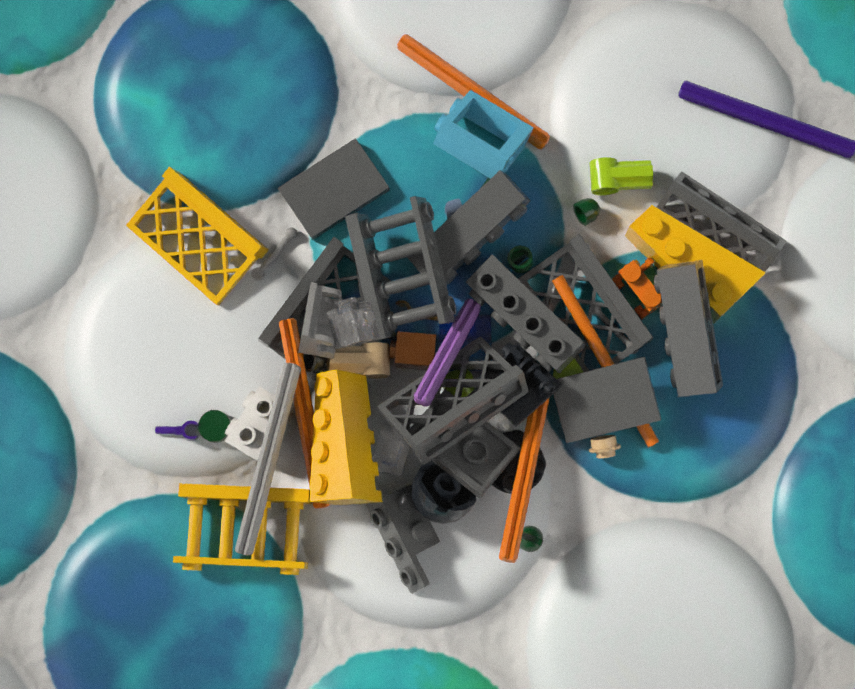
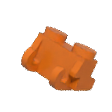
M652 257L645 260V263L639 266L640 263L637 259L631 261L612 278L618 289L624 286L622 282L624 279L644 304L645 309L641 305L634 309L641 320L662 304L661 294H657L655 286L644 274V271L655 263Z

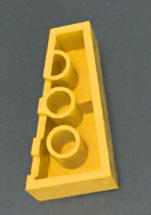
M653 205L629 226L625 237L646 258L652 257L655 261L654 265L658 269L664 265L703 260L713 324L766 273Z
M337 369L316 373L311 480L309 484L310 502L332 505L383 502L381 491L376 490L375 477L379 475L378 463L372 461L370 445L375 443L374 431L368 428L367 422L371 415L366 375Z

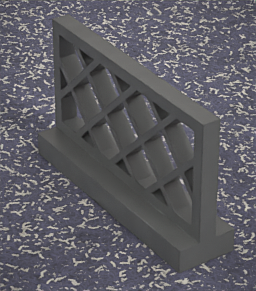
M578 234L569 241L570 243L522 275L518 280L538 299V296L546 297L545 305L548 308L551 298L562 300L560 295L551 294L554 277L563 275L566 279H572L571 290L573 293L576 280L589 282L594 288L592 300H577L581 304L590 305L588 316L590 322H592L594 306L608 308L611 312L610 327L592 324L595 329L609 331L606 350L609 354L617 355L612 359L614 364H617L653 341V337L582 236ZM567 253L576 262L573 275L556 272L557 261ZM550 265H552V270H551V271H545V270H544V269H546L547 267H549ZM579 268L585 277L577 276ZM537 274L550 276L547 293L534 291L527 281ZM597 294L604 303L595 302ZM567 308L565 319H559L567 327L568 324L577 325L575 321L569 320L570 312ZM615 319L622 329L613 328ZM612 332L626 334L633 345L623 352L609 350ZM584 338L586 347L582 350L581 358L577 355L575 360L583 372H586L589 369L584 364L586 350H591V348L587 346V341Z
M335 237L332 238L258 338L259 342L284 359V350L278 346L282 340L279 322L290 318L296 319L301 340L300 315L306 310L311 282L317 283L320 286L336 283V288L341 291L340 282L358 280L359 298L342 300V294L341 298H338V300L343 301L341 309L342 323H339V327H343L345 339L339 346H348L369 318L354 253L343 246L344 244ZM344 256L355 263L357 276L339 278L337 265ZM334 270L335 279L327 280ZM382 274L383 280H385L386 282H391V280H389ZM361 302L362 317L356 321L346 322L343 304ZM355 325L351 332L348 334L347 326ZM325 366L321 372H326L327 366ZM306 372L307 376L316 382V373Z
M481 336L459 350L449 369L460 370L459 379L443 380L430 404L428 415H413L415 405H419L414 401V394L424 375L377 406L379 413L414 450L416 457L423 465L529 392L524 372L517 365L512 367ZM480 349L486 354L485 361H469L470 356ZM467 370H483L481 379H465ZM489 370L504 371L495 379H487ZM441 387H457L455 397H439ZM463 388H479L471 396L461 397ZM398 405H408L406 415H393L390 411ZM437 405L452 406V409L443 415H435ZM411 424H426L423 429L413 436L409 433Z

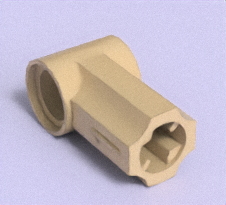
M376 342L365 343L361 346H336L334 359L328 358L326 362L327 371L337 369L366 375L367 378L372 379L390 377L389 344Z

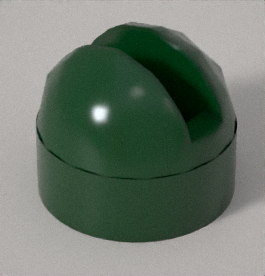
M586 198L573 204V211L578 221L586 226L597 219L600 207L594 199Z
M519 245L509 251L507 260L512 270L517 273H525L532 267L533 255L528 247ZM526 257L528 258L525 262L518 266V264L521 263Z
M535 526L524 527L523 534L526 533L539 538V540L535 544L529 540L521 539L520 548L526 552H534L542 546L543 534Z

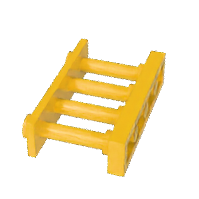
M179 483L178 497L187 499V504L190 505L187 555L173 556V563H183L182 570L202 571V564L273 567L280 568V574L299 575L300 569H308V562H297L300 510H303L304 504H312L310 502V489L270 487L251 559H232L235 507H239V501L248 500L251 487ZM207 500H220L219 506H222L219 558L200 557L203 505H207ZM271 502L284 503V509H287L284 561L264 560L268 508H271Z

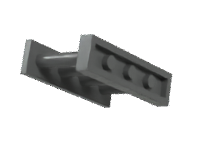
M410 197L412 210L373 221L367 214L354 213L345 216L374 341L397 337L395 332L397 326L438 316L439 324L455 322L456 305L453 297L448 294L431 222L434 220V212L426 198ZM413 222L416 223L420 241L380 252L376 249L373 238L376 233ZM423 253L427 272L391 282L383 280L381 272L383 264ZM426 285L431 286L434 299L433 304L395 314L390 311L388 302L390 295Z

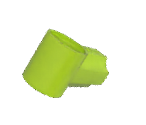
M603 157L589 162L591 193L594 195H612L618 193L619 190L651 189L653 186V165L651 160L617 162L615 158Z

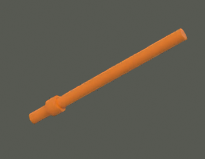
M561 275L552 280L601 367L613 365V360L565 277ZM649 423L636 426L648 447L659 442Z

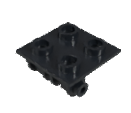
M509 342L502 348L501 352L504 354L502 357L512 367L517 365L524 372L529 391L501 411L517 427L558 391L562 384L518 343L513 345ZM489 370L487 379H495L504 371Z

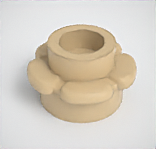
M601 435L590 439L592 448L589 449V452L596 453V457L599 459L615 456V450L621 446L617 443L616 435Z

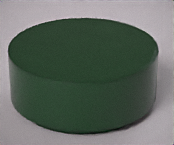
M210 410L201 416L198 430L200 435L207 441L213 443L222 442L228 436L225 434V431L231 421L225 413L219 410Z

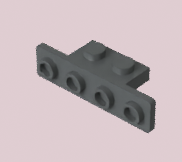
M375 477L376 490L381 491L383 502L365 504L370 512L371 522L378 528L385 542V549L388 555L393 558L399 570L402 583L413 594L429 585V580L416 554L438 544L440 540L430 520L425 518L416 509L412 499L411 484L385 495Z

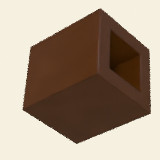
M398 331L397 340H391L389 358L395 359L396 368L427 371L435 357L436 335Z

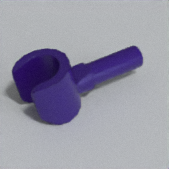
M190 420L182 426H156L155 433L183 435L186 440L195 441L198 439V436H188L185 430L188 426H198L199 424L196 421Z

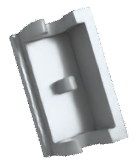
M311 282L298 353L334 359L343 301L327 297L341 298L342 292L340 290Z

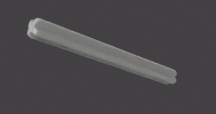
M284 363L282 366L235 546V552L239 554L252 555L254 552L301 371L300 366L296 364Z

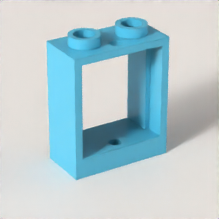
M470 90L463 99L458 97L454 101L448 115H441L434 128L438 133L433 144L491 179L499 170L503 172L508 170L524 150L534 127ZM465 117L506 143L498 150L458 126L457 123Z

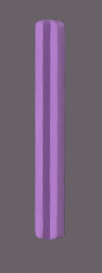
M472 299L465 300L455 318V322L449 329L414 394V401L424 407L430 406L481 311V305Z

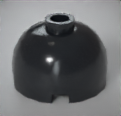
M432 460L425 465H421L412 483V499L416 509L432 522L441 524L456 522L472 509L477 500L475 494Z

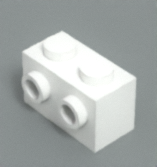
M260 386L256 392L252 390L243 402L242 407L245 408L239 419L234 418L225 431V434L228 435L225 442L256 461L259 458L275 395ZM291 406L287 423L295 412L293 406Z

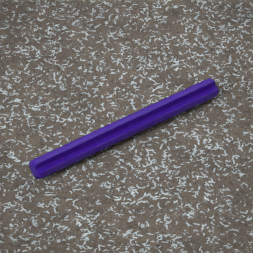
M684 81L679 90L678 96L681 99L846 158H851L855 154V140L689 81Z

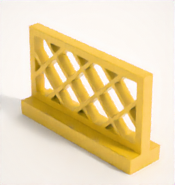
M169 166L162 175L164 180L126 226L213 303L219 306L257 259H262L269 249L184 175ZM167 189L175 194L176 208L161 209L160 198ZM182 201L189 207H182ZM182 212H196L198 214L199 228L183 229ZM176 213L177 230L162 231L161 214ZM155 215L156 232L145 233L138 227V224L145 216ZM204 220L211 226L205 227ZM199 232L200 250L185 251L184 234ZM205 232H219L221 234V248L206 249ZM178 234L179 252L165 251L163 248V236ZM157 236V243L151 237ZM227 240L234 246L227 247ZM228 251H240L247 257L240 268L229 269ZM222 252L223 270L208 271L206 254ZM201 254L202 271L189 272L186 269L185 256ZM179 256L180 263L173 257ZM229 273H235V274L229 279ZM223 274L224 287L216 295L209 289L208 275ZM195 276H202V282Z

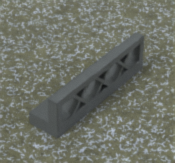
M682 171L656 207L747 262L749 261L746 251L758 250L767 256V259L759 269L766 272L781 252L786 242L785 239ZM674 194L684 201L686 211L676 213L665 205ZM704 214L710 218L712 229L701 230L695 224L694 216ZM731 232L737 236L739 246L728 248L722 244L720 233Z

